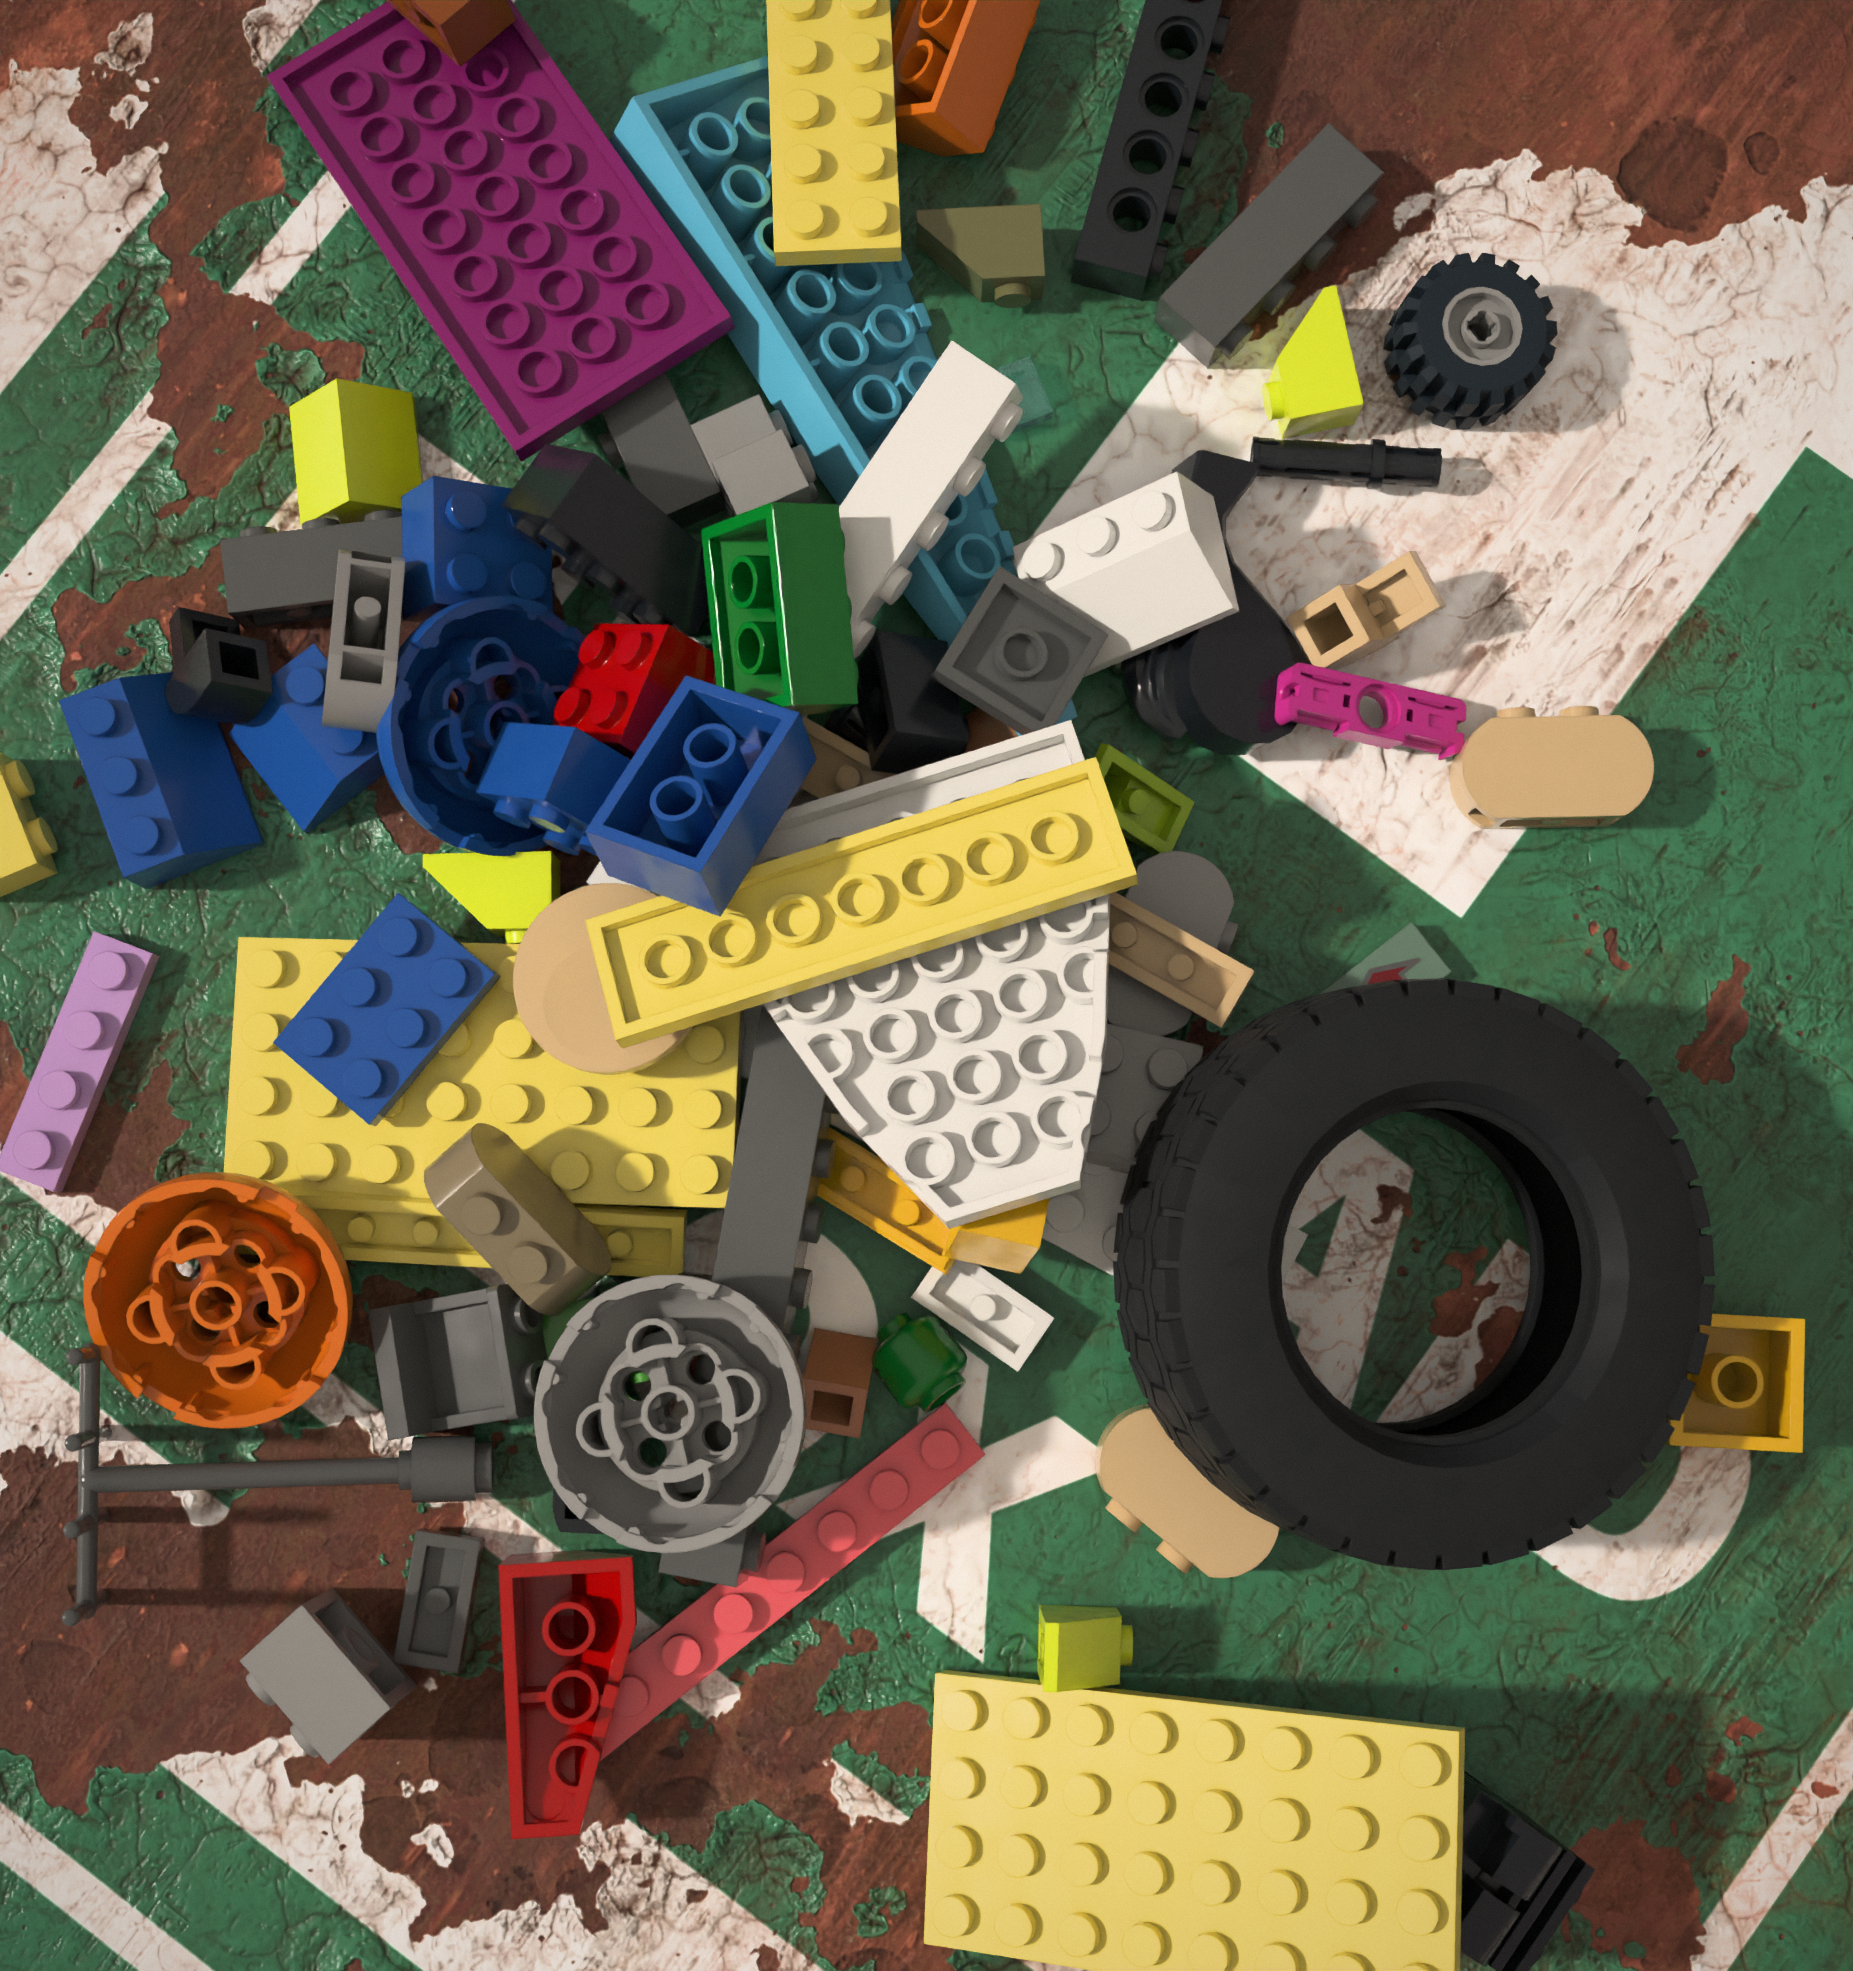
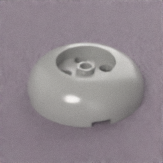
M654 1275L634 1279L603 1292L588 1302L566 1324L567 1328L558 1339L549 1359L544 1360L539 1374L534 1401V1430L539 1455L551 1484L567 1507L580 1520L585 1519L599 1531L614 1538L616 1543L629 1548L656 1553H683L718 1544L738 1534L769 1509L788 1484L800 1457L806 1432L807 1404L804 1381L794 1352L779 1327L757 1304L741 1293L708 1279L685 1275ZM701 1354L709 1356L715 1364L713 1378L707 1384L695 1382L689 1373L691 1361ZM635 1371L645 1373L651 1381V1391L641 1401L632 1399L625 1390V1382L628 1376ZM675 1398H677V1402L684 1400L688 1408V1415L681 1418V1423L674 1421L669 1413L670 1404ZM714 1421L723 1422L731 1431L730 1445L722 1451L712 1449L705 1440L706 1428ZM651 1437L661 1440L667 1449L666 1459L658 1467L647 1465L642 1460L640 1453L644 1441Z

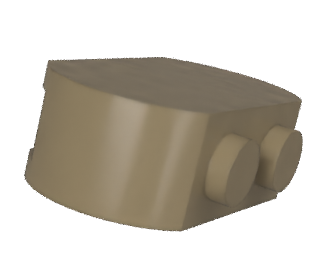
M486 1123L475 1124L424 1170V1184L435 1208L524 1302L534 1310L549 1316L561 1314L610 1271V1255L597 1229L522 1149L500 1129Z

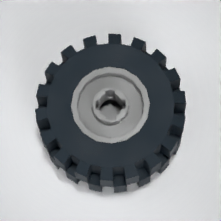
M1469 253L1455 255L1449 265L1444 260L1432 266L1425 276L1422 275L1389 322L1391 329L1385 335L1383 349L1391 351V354L1385 360L1384 365L1387 375L1397 374L1399 378L1392 388L1399 398L1408 394L1414 400L1409 409L1416 415L1420 416L1424 410L1433 413L1432 424L1444 427L1451 419H1455L1457 429H1471L1478 420L1482 426L1494 423L1502 414L1507 415L1532 390L1546 373V366L1553 360L1556 347L1549 343L1557 336L1558 332L1557 321L1546 320V316L1553 309L1549 296L1539 298L1535 290L1539 287L1540 283L1532 274L1526 280L1516 274L1520 265L1509 259L1503 267L1495 264V254L1481 253L1475 262H1472Z

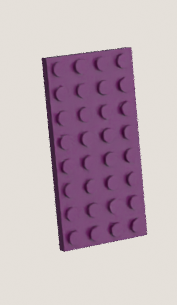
M511 0L507 1L515 21L461 67L386 2L267 75V78L479 400L522 462L540 451L545 444L553 443L735 328L734 323L725 306Z

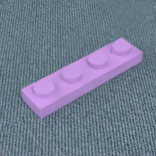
M93 931L0 1153L1 1172L52 1192L62 1193L160 956Z

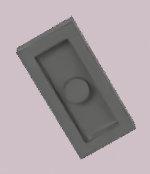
M426 1528L416 1530L393 1663L454 1673L462 1670L485 1538Z

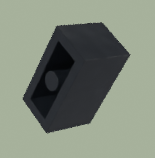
M877 630L857 664L859 674L857 691L871 771L900 774L961 755L965 752L969 740V725L967 720L962 717L958 694L931 678L948 650L947 641Z

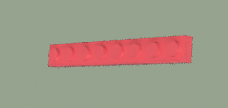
M946 1402L766 1543L758 1573L749 1572L748 1580L738 1587L721 1584L713 1585L629 1652L600 1761L986 1455Z

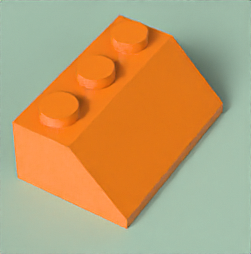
M900 0L891 22L896 140L941 157L984 152L987 143L995 131L997 116L1008 87L1014 80L1018 60L1027 36L1035 24L1036 12L1041 0Z

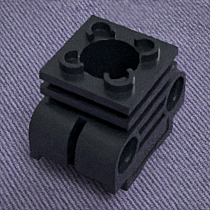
M1464 1770L1461 1952L1482 1966L1486 1967L1488 1964L1496 1971H1529L1533 1964L1542 1956L1545 1946L1570 1908L1579 1900L1584 1887L1595 1872V1869L1529 1816L1499 1795H1496Z

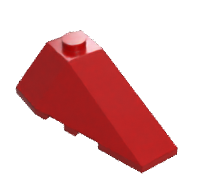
M578 1550L511 1554L498 1565L511 1839L579 1835L637 1625L634 1555Z

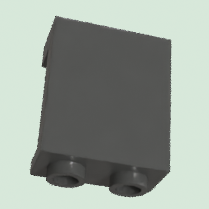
M508 1284L368 1310L388 1440L506 1419H520L534 1415V1401L538 1378L544 1360H547L542 1331L543 1314L528 1306Z

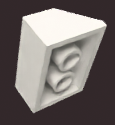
M1174 472L1013 547L1018 577L1108 634L1107 639L1084 677L1239 612L1214 496L1179 472Z

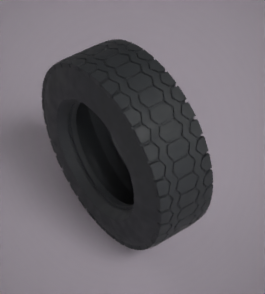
M1442 978L1391 980L1305 997L1266 1013L1219 1043L1218 1047L1216 1046L1208 1052L1184 1076V1081L1182 1080L1176 1085L1156 1113L1158 1116L1157 1121L1154 1120L1150 1123L1134 1156L1137 1159L1136 1165L1130 1166L1120 1204L1124 1205L1123 1213H1118L1113 1250L1114 1253H1118L1117 1261H1113L1115 1302L1120 1303V1310L1116 1311L1126 1351L1130 1352L1128 1360L1143 1396L1149 1400L1147 1404L1168 1437L1172 1441L1174 1440V1445L1212 1485L1250 1513L1331 1551L1378 1565L1422 1570H1451L1494 1565L1529 1555V1551H1539L1573 1534L1571 1528H1583L1613 1505L1608 1496L1620 1499L1645 1473L1647 1469L1642 1465L1641 1460L1653 1463L1675 1430V1428L1667 1423V1420L1680 1421L1696 1383L1687 1379V1373L1696 1375L1700 1373L1709 1335L1699 1332V1325L1711 1326L1715 1285L1703 1283L1704 1277L1715 1276L1712 1235L1701 1234V1228L1709 1227L1711 1224L1702 1186H1690V1181L1699 1178L1685 1141L1676 1138L1672 1140V1137L1680 1131L1660 1098L1655 1096L1647 1097L1653 1091L1650 1085L1628 1060L1618 1058L1621 1054L1593 1030L1581 1027L1583 1023L1549 1004L1540 1003L1537 999L1492 985ZM1411 1112L1440 1121L1460 1132L1478 1146L1500 1170L1515 1196L1525 1224L1530 1255L1529 1289L1522 1320L1509 1349L1496 1368L1477 1388L1458 1402L1434 1414L1409 1421L1377 1423L1357 1415L1336 1399L1315 1376L1301 1354L1286 1313L1282 1290L1281 1265L1284 1238L1292 1210L1305 1183L1319 1163L1341 1141L1363 1126L1387 1115Z

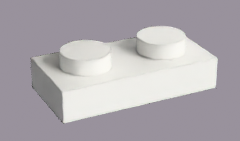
M960 1260L956 1261L948 1276L931 1267L911 1297L1017 1372L1054 1320V1317L978 1264Z

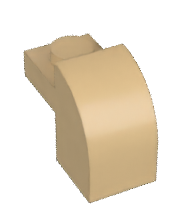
M1408 551L1356 584H1340L1286 618L1311 664L1336 670L1399 639V634L1445 608L1446 604L1417 551Z

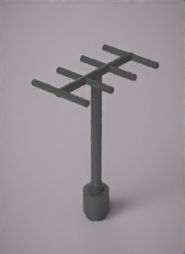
M86 1343L82 1347L70 1349L66 1354L67 1362L71 1365L80 1364L79 1433L68 1436L64 1444L67 1450L72 1452L78 1451V1515L76 1519L64 1526L63 1533L70 1539L77 1537L76 1604L63 1613L62 1622L66 1626L71 1627L83 1619H89L110 1598L107 1590H97L98 1526L107 1522L111 1516V1512L107 1507L98 1508V1493L399 1484V1490H411L413 1503L476 1501L477 1494H493V1441L477 1442L476 1435L413 1437L411 1450H400L399 1457L99 1466V1443L107 1441L112 1435V1430L109 1426H99L100 1361L102 1360L100 1349L94 1343Z

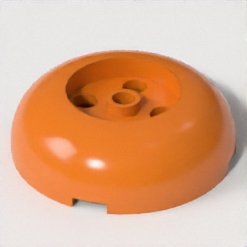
M201 1172L188 1174L160 1183L134 1198L109 1222L95 1251L90 1255L84 1279L83 1302L89 1333L93 1343L99 1347L100 1357L112 1375L137 1399L143 1394L156 1404L176 1413L173 1419L201 1427L229 1429L255 1426L284 1416L302 1405L315 1394L335 1368L347 1342L352 1321L353 1294L348 1266L341 1248L326 1224L303 1201L285 1189L268 1181L239 1173ZM238 1245L251 1247L257 1252L260 1262H245L238 1253ZM196 1258L201 1268L198 1276H184L176 1268V1263L182 1265ZM268 1301V1314L277 1321L276 1323L265 1322L259 1317L257 1313L258 1303ZM212 1330H220V1332L216 1333Z

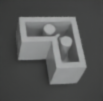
M759 394L690 425L719 486L724 506L730 518L770 502L812 503L819 499L813 482L817 480V477L805 449L801 444L793 448L790 447L793 441L778 409L768 413Z

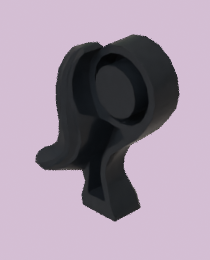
M1206 450L1196 451L1173 468L1171 474L1179 472L1214 496L1239 612L1121 661L1122 687L1129 706L1139 721L1166 743L1178 740L1187 733L1199 746L1220 755H1247L1291 733L1298 724L1290 721L1284 725H1279L1275 720L1277 679L1280 672L1297 663H1308L1282 617L1235 563L1226 539V519L1233 507L1253 483L1259 473L1260 464Z

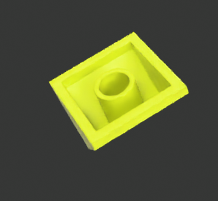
M336 378L289 407L301 527L304 522L312 519L329 518L338 520L340 524L364 521L366 514L375 511L392 510L402 514V496L423 483L415 396L412 392Z

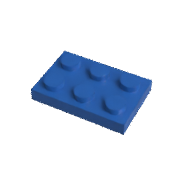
M397 893L273 1043L367 1124L377 1126L501 976L407 897Z

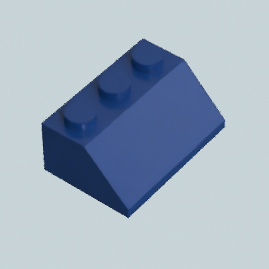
M174 672L120 677L59 700L122 876L145 889L265 844L220 722L178 714L170 708L165 694V685Z

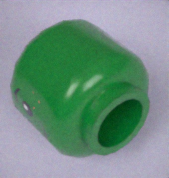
M905 1312L889 1321L876 1334L881 1344L872 1356V1369L902 1408L913 1409L921 1407L925 1413H928L949 1400L965 1385L966 1380L962 1373L967 1366V1355L937 1316L923 1315L912 1320L908 1313Z

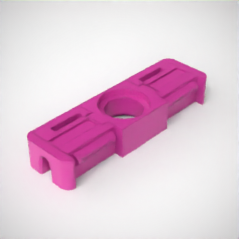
M1297 663L1278 675L1274 717L1279 725H1284L1291 721L1331 730L1335 738L1385 749H1391L1397 745L1439 754L1438 760H1443L1460 753L1464 745L1465 735L1456 731L1457 725L1466 721V705L1462 700L1310 664ZM1363 696L1371 697L1379 703L1383 712V720L1379 728L1368 726L1363 721L1359 712V704Z

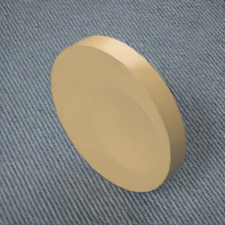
M600 883L580 887L564 894L549 904L538 914L524 934L516 954L513 969V990L516 1006L521 1020L532 1038L541 1048L559 1061L578 1070L594 1074H628L652 1066L664 1059L683 1042L693 1028L692 1026L623 1049L615 1039L585 920L658 897L655 894L639 887L620 883Z

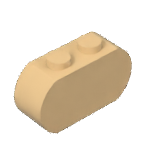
M1595 706L1568 707L1559 711L1560 716L1536 717L1534 708H1506L1497 711L1496 718H1490L1478 727L1464 741L1460 753L1454 755L1449 773L1450 789L1454 802L1461 813L1481 829L1608 827L1633 811L1646 797L1654 775V760L1650 745L1643 733L1631 721L1621 715H1599L1598 707Z
M1148 1404L1138 1405L1123 1411L1107 1425L1099 1439L1095 1454V1469L1099 1484L1112 1497L1105 1508L1133 1532L1136 1533L1144 1523L1160 1536L1163 1541L1156 1550L1186 1575L1195 1565L1208 1577L1230 1578L1251 1571L1268 1556L1276 1542L1279 1527L1250 1513L1212 1485L1174 1445V1440L1172 1441L1168 1437Z

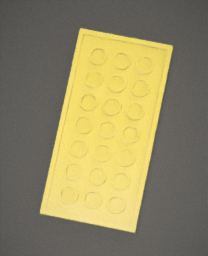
M238 937L224 1172L256 1177L279 1187L430 1199L424 1184V1170L475 1124L486 1123L506 1133L572 1204L725 1209L739 1134L744 1010L693 1026L687 1037L672 1053L652 1066L628 1074L600 1075L589 1073L569 1066L547 1053L532 1038L521 1020L513 990V969L520 944L461 943L501 977L377 1126L367 1124L273 1043L358 940Z
M953 1670L935 1673L924 1944L1092 1971H1460L1465 1728L1105 1687L1058 1693L1043 1692L1040 1680Z

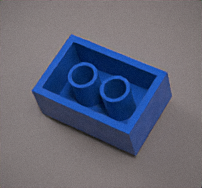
M685 676L585 830L607 875L721 917L817 760L800 713Z

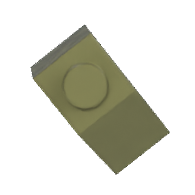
M1041 204L916 210L917 247L980 302H995L999 307L1018 308L1030 304L1032 300L1042 299L1045 264Z

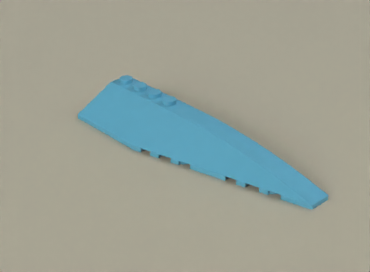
M768 56L633 96L609 139L610 143L731 315L735 328L727 333L773 408L775 410L778 409L797 445L801 444L805 449L813 469L840 507L939 360L936 358L927 334L932 324L924 303H916L908 283L914 275L905 253L901 249L902 261L775 266ZM986 468L974 489L965 497L958 493L944 514L949 518V522L938 542L929 551L921 548L907 568L912 572V577L902 594L937 639L947 641L948 648L998 567L1001 566L1018 577L1012 562L1014 558V543L1009 530L1001 531L993 511V507L998 503ZM1072 699L1068 702L1056 724L1069 720L1073 721L1078 717Z

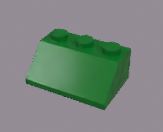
M770 502L702 528L701 537L716 685L799 712L800 715L823 713L858 704L857 684L859 674L853 654L850 624L852 605L847 594L844 565L845 537L840 525L839 505Z

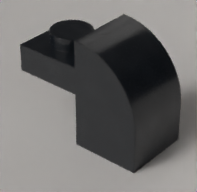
M178 607L169 621L174 674L165 685V694L170 708L175 713L238 726L248 724L255 718L273 694L266 641L241 636L239 623L234 619Z

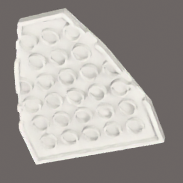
M1072 721L1059 723L786 809L752 866L1084 761L1085 759ZM1110 894L763 1004L846 1123L948 1229L1082 1187L1107 1044Z

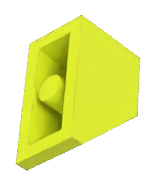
M1336 285L1323 288L1278 356L1268 383H1264L1262 386L1263 403L1269 421H1278L1281 439L1354 425L1364 405Z
M552 851L516 852L515 855L490 856L479 853L423 854V868L490 932L497 937H505V944H520L524 934L538 914L560 897V861Z
M1039 1605L1037 1672L1043 1692L1058 1693L1120 1684V1666H1132L1133 1628L1132 1625H1122V1616L1117 1607Z

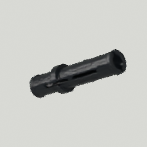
M1253 436L1250 462L1260 464L1259 473L1256 477L1366 483L1367 489L1380 490L1382 485H1409L1437 489L1441 475L1442 450L1441 448L1389 446L1382 439H1372L1370 444H1345L1326 441L1281 440Z

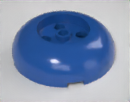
M506 595L466 599L452 604L426 619L399 647L395 693L376 729V741L381 764L392 791L408 814L422 828L436 838L465 851L490 856L515 855L516 852H531L548 845L543 841L545 831L532 824L530 828H522L500 819L493 814L496 804L474 793L503 723L552 725L555 719V705L563 692L568 689L579 663V650L586 637L577 627H569L558 616L548 611V606L537 601ZM498 675H502L511 687L509 695L504 699H500L494 691V681ZM452 690L456 693L458 699L455 711L448 707V699ZM470 758H471V762H472L471 770H470V772L465 776L464 773H466V771H467L468 764H469V761H470Z

